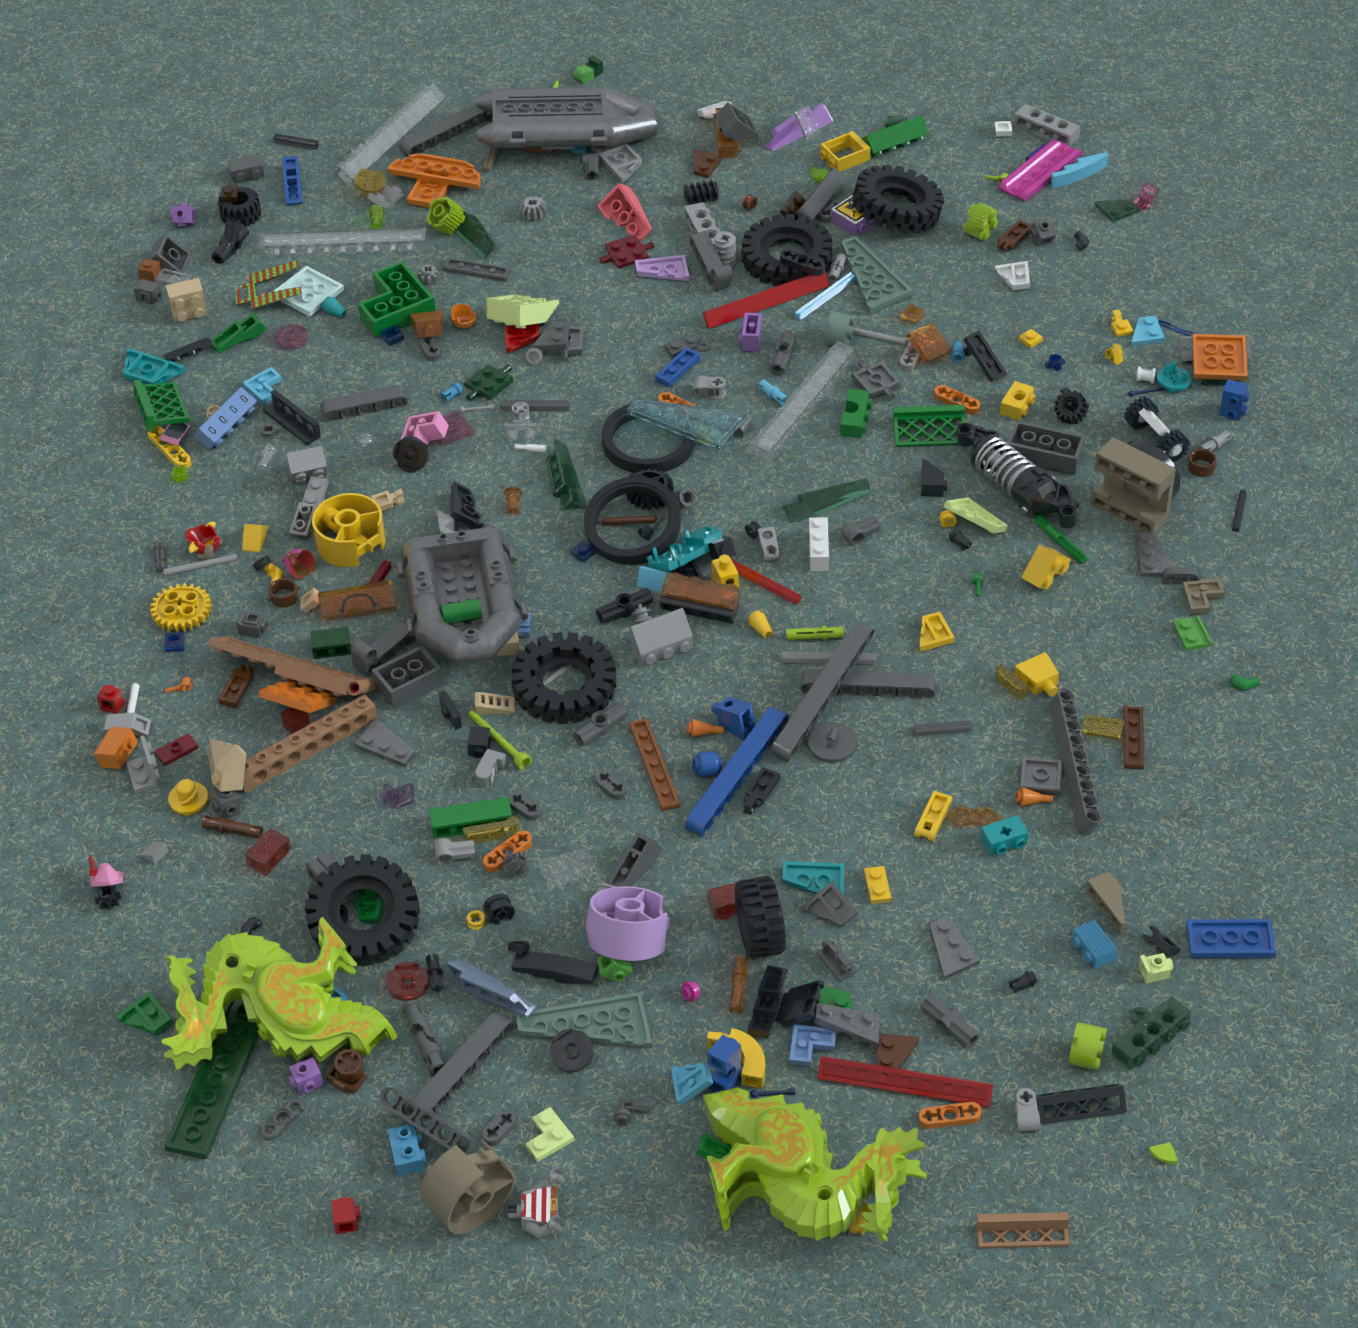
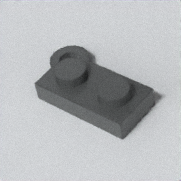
M694 333L666 343L665 349L674 358L686 347L692 350L707 351L710 349V344L706 341L700 342L699 337Z

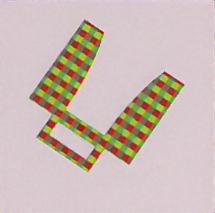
M294 260L252 273L248 278L249 283L240 286V288L248 287L249 298L241 300L240 289L235 292L236 305L251 301V308L253 309L302 294L301 287L278 290L256 296L255 283L297 268L298 261Z

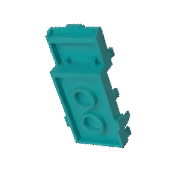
M706 526L689 533L688 529L685 530V536L682 537L683 545L680 543H675L674 546L670 545V551L660 556L657 554L656 547L652 548L654 559L651 555L647 557L648 567L661 571H672L679 566L685 565L687 562L709 552L708 544L722 537V529Z

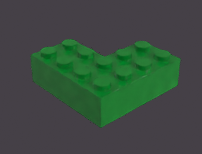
M403 261L373 272L374 287L380 295L358 303L360 320L375 338L411 324L410 314L436 311L434 297Z

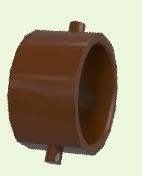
M1208 449L1193 450L1189 456L1188 470L1195 476H1210L1215 470L1216 455ZM1204 460L1209 462L1210 465L1201 466L1195 464L1194 461Z
M277 579L269 586L270 597L268 601H271L274 606L280 608L290 607L297 602L300 587L291 579ZM284 589L293 591L290 595L284 597L275 595L276 592Z

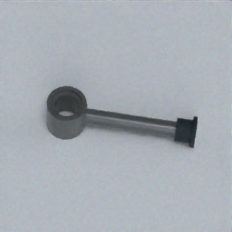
M689 488L673 493L680 509L692 506L695 503V493ZM668 509L657 517L656 523H651L638 529L639 535L648 541L654 530L669 517Z

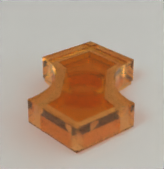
M960 804L945 816L958 829L970 825L983 827L1003 820V816L989 805L972 809Z

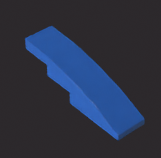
M298 156L283 157L286 206L303 204Z

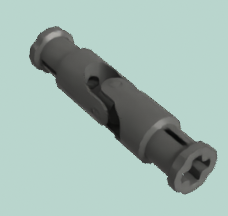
M418 1000L407 1001L402 1006L403 1013L408 1017V1025L418 1044L423 1060L429 1066V1074L434 1077L446 1063L442 1061V1053L434 1039L427 1018L420 1010V1002Z

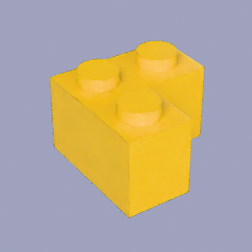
M1038 545L1021 578L1045 590L1053 583L1055 574L1062 575L1068 570L1071 559L1052 548Z

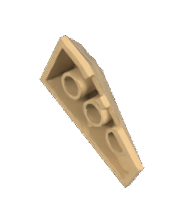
M214 739L210 740L208 760L213 785L220 792L243 790L246 752L239 745H231V743H223V741Z

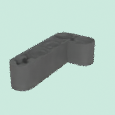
M703 231L690 235V246L709 285L714 288V292L730 287L733 278L732 269L729 264H722L708 233Z
M399 621L370 646L359 640L351 649L353 666L366 676L371 677L373 669L383 665L387 660L390 661L397 655L400 649L403 650L414 641L416 636H409L406 623Z

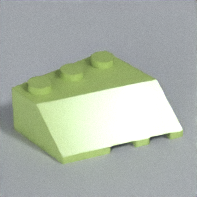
M514 294L487 298V318L494 320L495 323L504 322L508 326L516 325V328H526V325L546 322L558 306L559 300L546 301V298H531L530 296Z

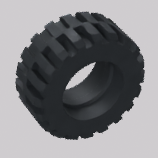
M762 876L738 881L735 884V906L746 954L752 959L782 954L786 949L785 923L781 901L774 880L769 876Z

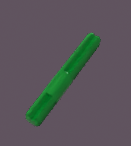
M1038 515L1034 519V522L1052 540L1058 543L1080 564L1087 560L1086 554L1042 515Z

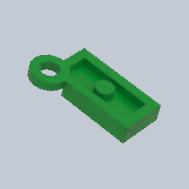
M703 1134L696 1154L707 1159V1156L722 1159L729 1154L732 1147Z

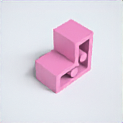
M439 411L409 416L401 439L405 436H413L428 445L429 441L445 438L449 425ZM407 451V454L415 456L412 451Z

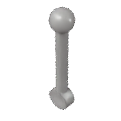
M489 404L488 406L464 408L461 406L459 407V412L464 413L465 411L485 409L493 410L495 409V405Z

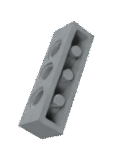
M1025 104L1015 113V126L1049 140L1057 139L1070 147L1079 138V125Z
M703 202L685 206V219L692 233L696 234L706 231L715 247V235L721 231L716 227L715 219L711 218L709 208H706Z

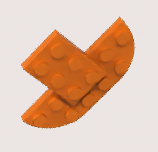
M411 154L403 160H400V158L395 160L387 168L388 174L418 179L407 197V204L429 208V204L432 203L431 201L444 198L451 185L479 190L481 185L480 173L475 170V166L458 159L429 154Z

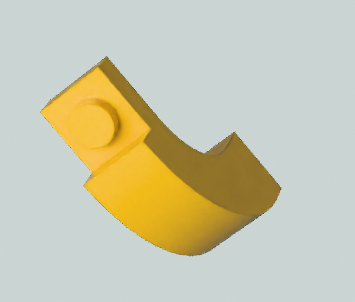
M734 1028L731 1029L730 1035L709 1031L707 1036V1049L709 1050L722 1034L729 1038H734L741 1044V1061L744 1064L741 1073V1085L763 1089L765 1081V1056L758 1042L747 1033Z

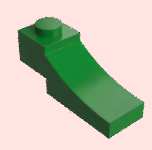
M252 312L240 323L237 320L233 321L215 336L211 342L216 351L222 353L241 341L250 338L254 340L267 328Z

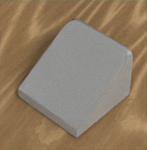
M152 842L140 856L156 864L168 853L167 844L164 842Z

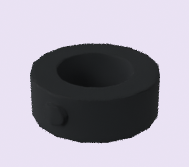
M266 555L256 561L253 567L257 571L269 564L271 559Z
M510 941L508 943L509 951H529V942Z

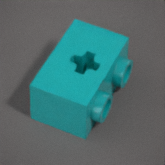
M1016 815L981 827L980 839L990 856L1002 855L1008 850L1014 848L1021 849L1028 844L1029 832L1020 817Z

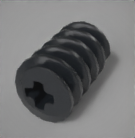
M709 180L708 183L703 181L702 185L700 182H697L696 186L693 183L689 187L687 184L683 186L684 199L686 203L689 200L691 205L694 199L699 203L700 198H702L703 202H706V197L710 201H712L713 196H715L716 200L719 198L716 181Z

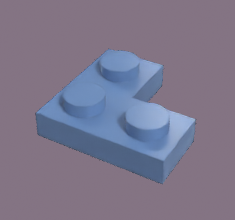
M794 1024L789 1065L811 1067L813 1049L834 1051L837 1033L824 1027Z

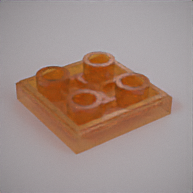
M933 323L914 330L907 335L911 344L926 363L947 355L952 351V348Z

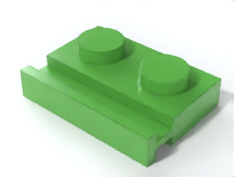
M1199 615L1193 619L1188 617L1173 620V626L1185 651L1212 646V640Z

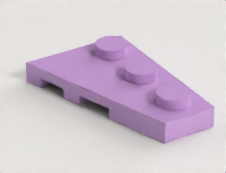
M685 255L635 260L637 276L690 281Z

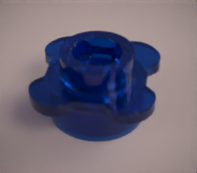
M1052 354L1049 356L1045 366L1059 371L1062 368L1061 366L1065 364V360L1058 354Z

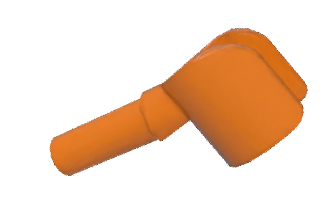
M184 677L181 684L167 688L165 692L185 691L186 686H188L187 691H190L193 683H190L191 679L189 677Z

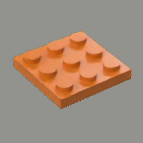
M1192 335L1193 379L1247 381L1246 336Z
M285 680L274 685H268V687L260 689L258 696L308 713L331 706L337 701V696L332 695L330 691H319L311 685H299L295 680Z

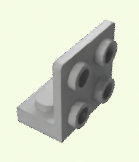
M140 736L145 756L126 761L135 793L157 788V780H160L158 769H154L157 767L155 756L153 754L150 755V753H153L150 741L146 742L144 736Z

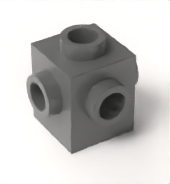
M1049 218L1035 220L1029 230L1030 237L1034 240L1037 247L1052 243L1056 236L1055 228Z
M217 788L212 789L211 805L214 812H218L221 818L240 813L242 799L239 793H236L235 790L220 792Z

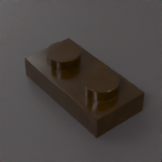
M794 191L780 213L785 218L786 214H795L806 200L797 191Z

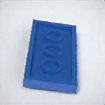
M1187 919L1186 927L1191 958H1275L1276 956L1271 919Z

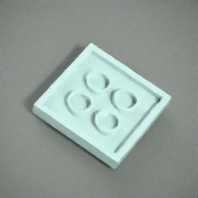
M306 266L274 290L301 287L302 294L280 301L311 317L322 308V302L326 297L335 298L343 292L344 285Z

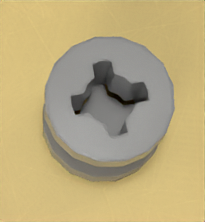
M517 402L513 404L512 418L515 422L523 423L529 420V405L527 403Z

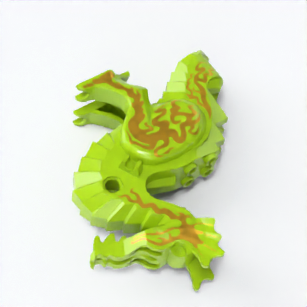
M323 917L319 920L318 934L321 951L318 958L312 963L297 962L292 958L291 954L281 949V944L265 940L262 936L248 935L247 932L236 935L228 933L220 942L216 941L210 952H206V961L202 965L205 978L203 979L204 992L201 993V1002L196 1000L191 986L195 985L196 982L189 977L196 975L197 971L187 965L192 963L193 959H176L173 955L166 956V963L170 969V984L172 990L178 996L176 999L178 1020L175 1023L177 1035L162 1039L161 1042L163 1045L172 1048L164 1053V1058L172 1059L176 1070H180L185 1064L195 1067L203 1059H212V1042L217 1038L218 1034L227 1032L224 1011L226 1006L235 1000L243 1001L248 1022H256L259 1036L264 1041L268 1040L271 1043V1050L276 1057L282 1056L286 1059L291 1055L297 1063L312 1054L322 1064L346 1045H349L350 1049L356 1050L361 1056L366 1057L371 1053V1049L384 1037L393 1041L397 1038V1035L384 1015L374 1009V1007L364 1006L362 1002H352V1000L341 1001V998H331L334 990V977L337 972L342 971L354 975L357 971L353 967H356L357 963L346 951L344 942Z
M739 1087L703 1095L705 1111L712 1132L716 1137L721 1138L723 1143L731 1144L732 1147L729 1154L722 1159L707 1156L711 1171L709 1175L724 1232L729 1230L731 1216L739 1205L747 1198L755 1196L764 1199L770 1207L771 1215L783 1222L784 1227L797 1232V1236L815 1238L816 1241L828 1236L832 1239L842 1231L845 1233L850 1224L855 1222L857 1211L861 1210L864 1199H868L872 1193L875 1196L876 1203L868 1204L867 1208L870 1212L862 1213V1217L867 1223H862L861 1228L871 1233H877L878 1240L888 1241L885 1234L888 1233V1228L892 1225V1208L899 1202L898 1186L906 1182L907 1176L927 1179V1174L919 1168L921 1165L919 1160H909L904 1157V1155L910 1152L921 1150L925 1147V1143L917 1139L918 1128L908 1132H904L901 1127H897L892 1132L881 1128L875 1143L868 1144L860 1152H857L856 1156L845 1168L833 1170V1154L828 1151L826 1144L828 1143L825 1129L822 1130L821 1128L822 1120L820 1113H815L814 1109L806 1110L803 1103L786 1105L783 1094L751 1100L749 1099V1091Z

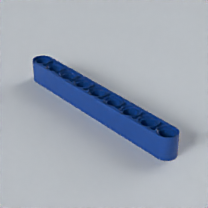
M773 707L767 709L689 814L685 823L686 829L705 836V831L709 830L715 821L713 820L725 809V804L730 802L735 795L733 793L736 789L739 790L744 783V778L749 776L754 769L755 763H758L764 756L763 752L769 749L774 737H777L783 730V725L788 723L789 714Z

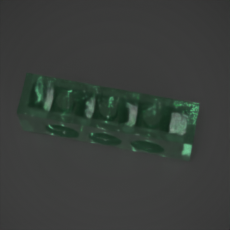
M1171 996L1117 1039L1112 1045L1111 1055L1129 1070L1135 1066L1140 1067L1145 1062L1147 1056L1150 1054L1155 1055L1163 1043H1170L1178 1031H1185L1188 1028L1191 1011Z

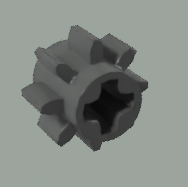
M509 852L502 860L505 863L502 866L503 870L511 877L515 874L520 877L527 869L525 866L527 859L520 852L515 854Z

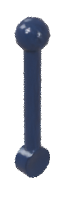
M1158 385L1156 388L1130 390L1128 395L1133 397L1137 394L1164 391V387Z
M794 1088L781 1091L758 1092L757 1090H752L750 1092L752 1098L766 1095L796 1094Z

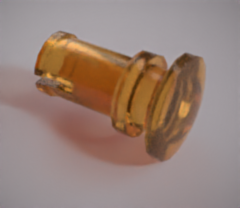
M510 486L504 490V495L508 502V514H519V501L522 490L519 487Z

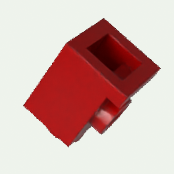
M103 685L97 695L100 711L119 714L126 699H123L121 689H117L113 685Z

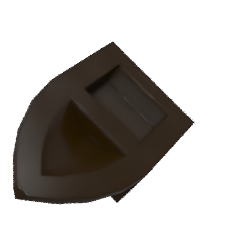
M231 181L221 188L220 202H237L239 187L236 182Z

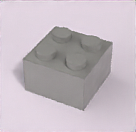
M322 446L286 453L291 483L303 484L306 483V480L310 479V476L324 478L327 475V464Z

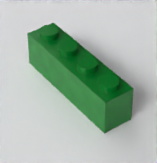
M921 115L868 134L861 139L871 148L870 155L873 154L876 157L883 154V150L887 149L889 152L897 149L896 146L899 144L903 147L911 144L910 140L914 139L917 142L924 139V135L928 134V130Z
M509 797L429 809L434 839L513 827Z

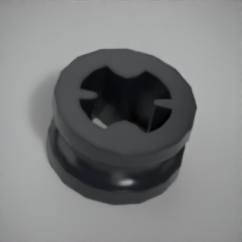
M752 521L745 526V532L754 540L757 538L758 529L761 527L756 521Z

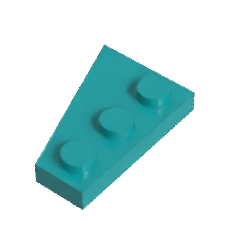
M783 861L782 883L817 894L832 881L844 895L845 863Z

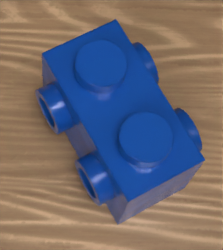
M1230 379L1227 380L1222 393L1220 416L1231 420H1240L1242 415H1246L1248 405L1245 404L1250 397V392H1247L1249 384Z

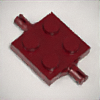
M636 234L605 243L608 255L599 257L601 264L611 261L618 269L635 264V260L649 259L646 250L654 249L653 242L642 244Z

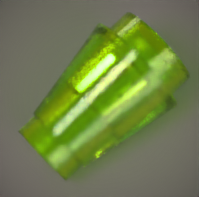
M373 205L368 211L372 229H380L385 211L382 206Z

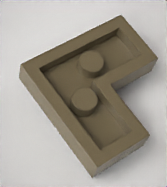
M1221 579L1183 582V591L1190 614L1209 613L1208 599L1224 597Z

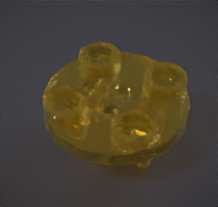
M360 169L354 178V185L364 193V197H367L370 193L381 192L387 185V181L382 171Z

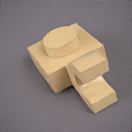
M402 489L396 490L391 494L387 490L371 496L378 503L381 511L393 508L394 503H405Z

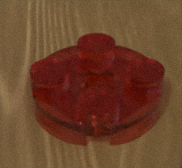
M402 962L397 964L392 972L389 971L386 983L388 991L393 998L410 1001L425 994L429 986V978L426 969L419 967V964L415 962ZM406 979H410V981H412L409 984L403 983L406 981Z

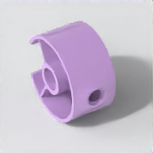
M630 886L612 887L597 892L591 898L586 914V933L590 947L606 957L626 961L646 960L660 955L665 951L666 930H669L670 917H667L668 913H663V896L648 889Z

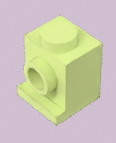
M1164 953L1148 957L1141 955L1139 969L1145 983L1169 979L1173 970V963L1171 958L1166 959Z

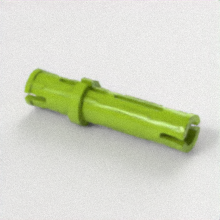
M826 625L822 626V628L786 629L787 641L823 639V641H826L829 638H844L843 626L826 627Z

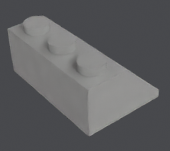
M683 608L630 627L632 653L641 666L652 665L660 659H668L674 654L687 652L690 648H693V635Z

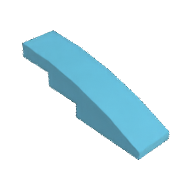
M1108 153L1078 158L1075 164L1064 166L1063 171L1051 173V187L1065 186L1097 173L1107 166Z

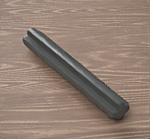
M501 400L500 402L501 410H512L513 404L517 402L527 403L529 411H568L570 409L568 400Z

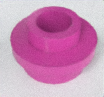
M694 981L684 982L681 989L682 996L686 1000L689 999L690 1002L696 1001L700 996V988Z

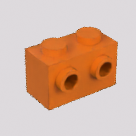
M111 726L94 752L100 768H122L138 743L132 728Z

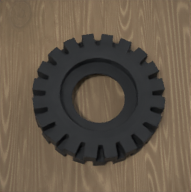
M877 165L872 166L871 170L867 168L859 174L852 202L853 205H856L855 209L858 213H863L862 217L868 221L874 219L873 224L879 227L887 224L886 229L894 231V228L898 227L899 233H907L908 229L912 233H920V230L925 232L937 224L943 207L944 196H942L943 193L941 189L937 188L935 182H927L928 177L923 174L916 177L917 171L909 169L906 173L904 172V167L896 166L895 170H893L891 165H883L882 169ZM885 192H891V194L900 196L903 194L907 196V199L916 204L914 206L898 205L884 199L881 194H885Z
M781 214L773 215L772 222L766 217L760 220V224L755 222L750 226V230H746L744 233V238H742V263H744L745 270L747 272L750 271V275L753 278L760 277V282L765 284L772 280V286L782 285L783 281L787 283L810 275L783 265L780 260L775 259L769 253V247L774 242L783 243L793 239L795 243L805 247V255L822 260L825 263V272H827L828 267L832 263L833 242L831 234H828V230L824 226L819 227V222L814 219L808 223V217L800 215L796 221L795 214H786V220H782Z
M562 632L552 633L553 641L551 642L544 635L537 638L538 645L532 641L525 645V652L520 650L516 655V662L513 661L512 689L515 700L518 701L523 711L528 709V714L533 718L537 719L542 714L543 722L552 723L554 717H557L558 724H568V717H572L574 723L584 721L583 714L591 718L598 711V708L604 710L609 705L608 699H613L617 682L615 661L609 649L605 650L604 644L599 641L593 644V637L583 635L580 641H578V633L568 632L567 640H563ZM568 664L582 670L585 675V682L579 690L574 689L565 691L564 694H557V691L545 687L543 677L552 667Z
M361 854L359 861H355L354 855L345 857V864L341 866L337 861L328 866L330 872L326 874L322 871L316 877L317 885L311 884L308 891L309 899L305 901L307 925L318 948L321 950L318 934L319 920L323 917L344 942L346 951L356 963L361 962L362 966L373 965V960L378 959L380 963L390 960L388 954L391 952L397 956L404 950L403 943L409 944L414 937L413 929H417L419 924V901L415 886H413L409 875L406 872L403 874L402 867L395 862L389 865L387 858L378 856L376 861L372 860L371 854ZM357 890L374 891L381 896L385 904V912L380 922L366 930L352 929L340 917V907L343 900Z

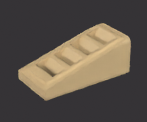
M475 692L476 713L478 715L515 713V697ZM505 702H509V707H505Z

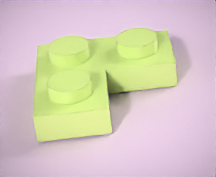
M549 1107L532 1117L533 1123L542 1134L525 1143L535 1160L539 1162L573 1142L574 1136L552 1108Z

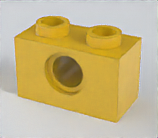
M1014 381L1001 402L1000 414L1020 420L1023 415L1026 416L1029 405H1033L1035 402L1034 387Z

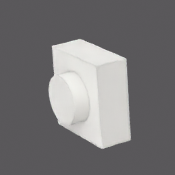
M1011 121L995 122L996 137L1012 136Z

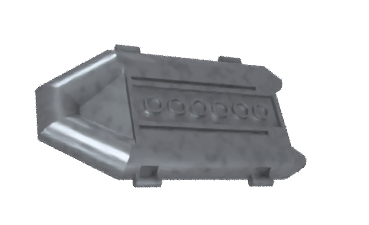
M612 87L491 89L476 97L477 107L493 114V122L477 130V140L493 148L542 147V149L569 150L574 149V146H612L655 136L659 129L657 111L653 105Z
M485 524L480 529L460 530L458 532L424 537L413 534L402 546L403 562H398L396 566L398 577L400 579L406 578L413 619L409 618L405 621L407 634L409 636H416L419 643L458 665L492 660L522 625V620L528 618L526 603L520 602L518 604L510 563L516 562L514 547L508 546L506 548L503 533L491 524ZM479 598L482 617L449 624L444 622L441 605Z

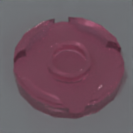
M288 324L287 327L282 326L274 334L275 344L278 348L288 351L302 348L309 339L305 327L299 324Z

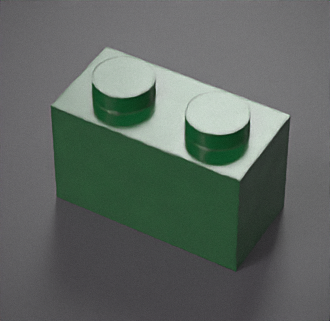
M348 627L310 631L314 659L351 655Z

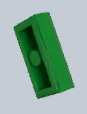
M479 598L441 605L444 622L447 624L482 617Z

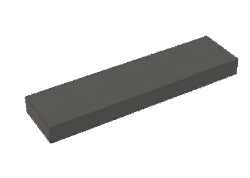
M450 257L447 258L442 267L443 271L505 282L511 273V268Z

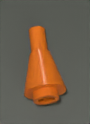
M693 718L691 722L687 723V734H690L691 738L709 735L710 733L723 734L724 730L723 726H711V724Z
M1020 787L1019 791H1016L1015 801L1019 803L1020 807L1040 802L1053 803V795L1040 794Z

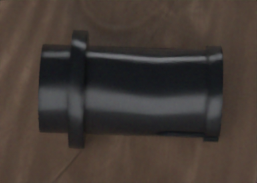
M954 529L950 532L951 542H955L963 551L970 548L967 544L971 546L972 542L962 534L961 530Z
M1025 971L1024 975L1010 980L1009 986L1012 990L1014 989V993H1017L1029 986L1034 987L1035 983H1037V978L1033 971Z

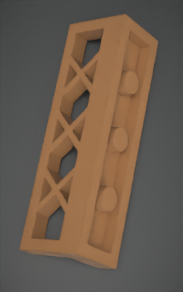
M1068 1212L977 1214L979 1249L1069 1247ZM1036 1231L1043 1236L1039 1241H1032L1026 1237L1030 1232ZM1053 1231H1063L1064 1240L1055 1241L1049 1235ZM1008 1232H1014L1020 1236L1015 1242H1009L1004 1238ZM982 1233H992L997 1238L993 1242H983Z

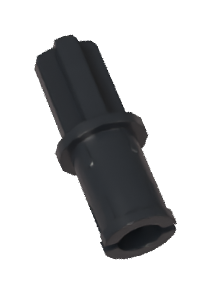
M429 954L426 957L428 968L426 975L430 980L431 989L439 992L440 989H443V970L440 968L439 956L433 954L432 961Z

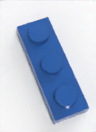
M686 347L655 375V381L670 387L700 360V353Z

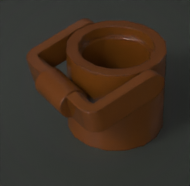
M352 1049L339 1052L334 1060V1065L327 1073V1082L351 1094H355L367 1078L360 1053ZM335 1072L338 1078L333 1077V1074Z

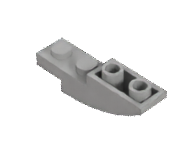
M310 476L303 500L298 504L289 531L290 535L308 537L312 532V516L315 509L325 501L324 497L329 484L327 478Z

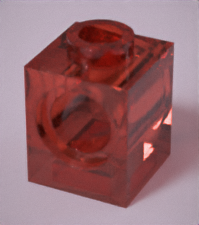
M289 707L281 713L283 727L291 734L310 725L309 715L305 711Z

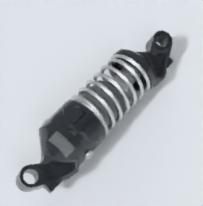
M961 423L957 426L958 444L963 447L973 445L971 455L972 466L981 473H984V476L990 477V480L1001 487L1003 491H1007V494L1016 500L1025 512L1029 511L1035 516L1046 513H1058L1060 525L1063 528L1069 529L1076 525V509L1079 507V503L1072 498L1067 485L1058 483L1054 476L1050 477L1047 475V471L1044 468L1033 465L1021 453L1015 451L1013 447L1009 446L1008 443L999 437L998 431L985 430L982 426L978 427L970 423Z

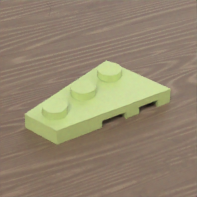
M968 497L945 502L944 508L987 529L990 533L1005 532L1007 529V524Z

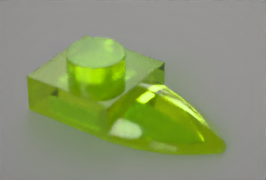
M809 166V173L818 184L829 173L826 168L820 169Z

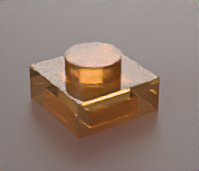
M909 304L901 313V319L917 324L924 316L925 309Z

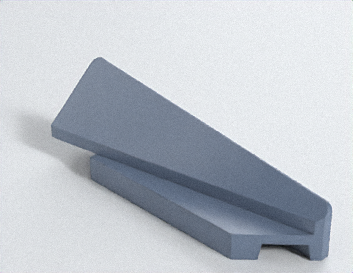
M449 961L447 963L451 976L460 980L463 991L525 1018H528L537 1008L535 1004L469 962Z

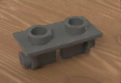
M826 939L822 942L823 949L817 951V954L840 981L858 972L832 940Z

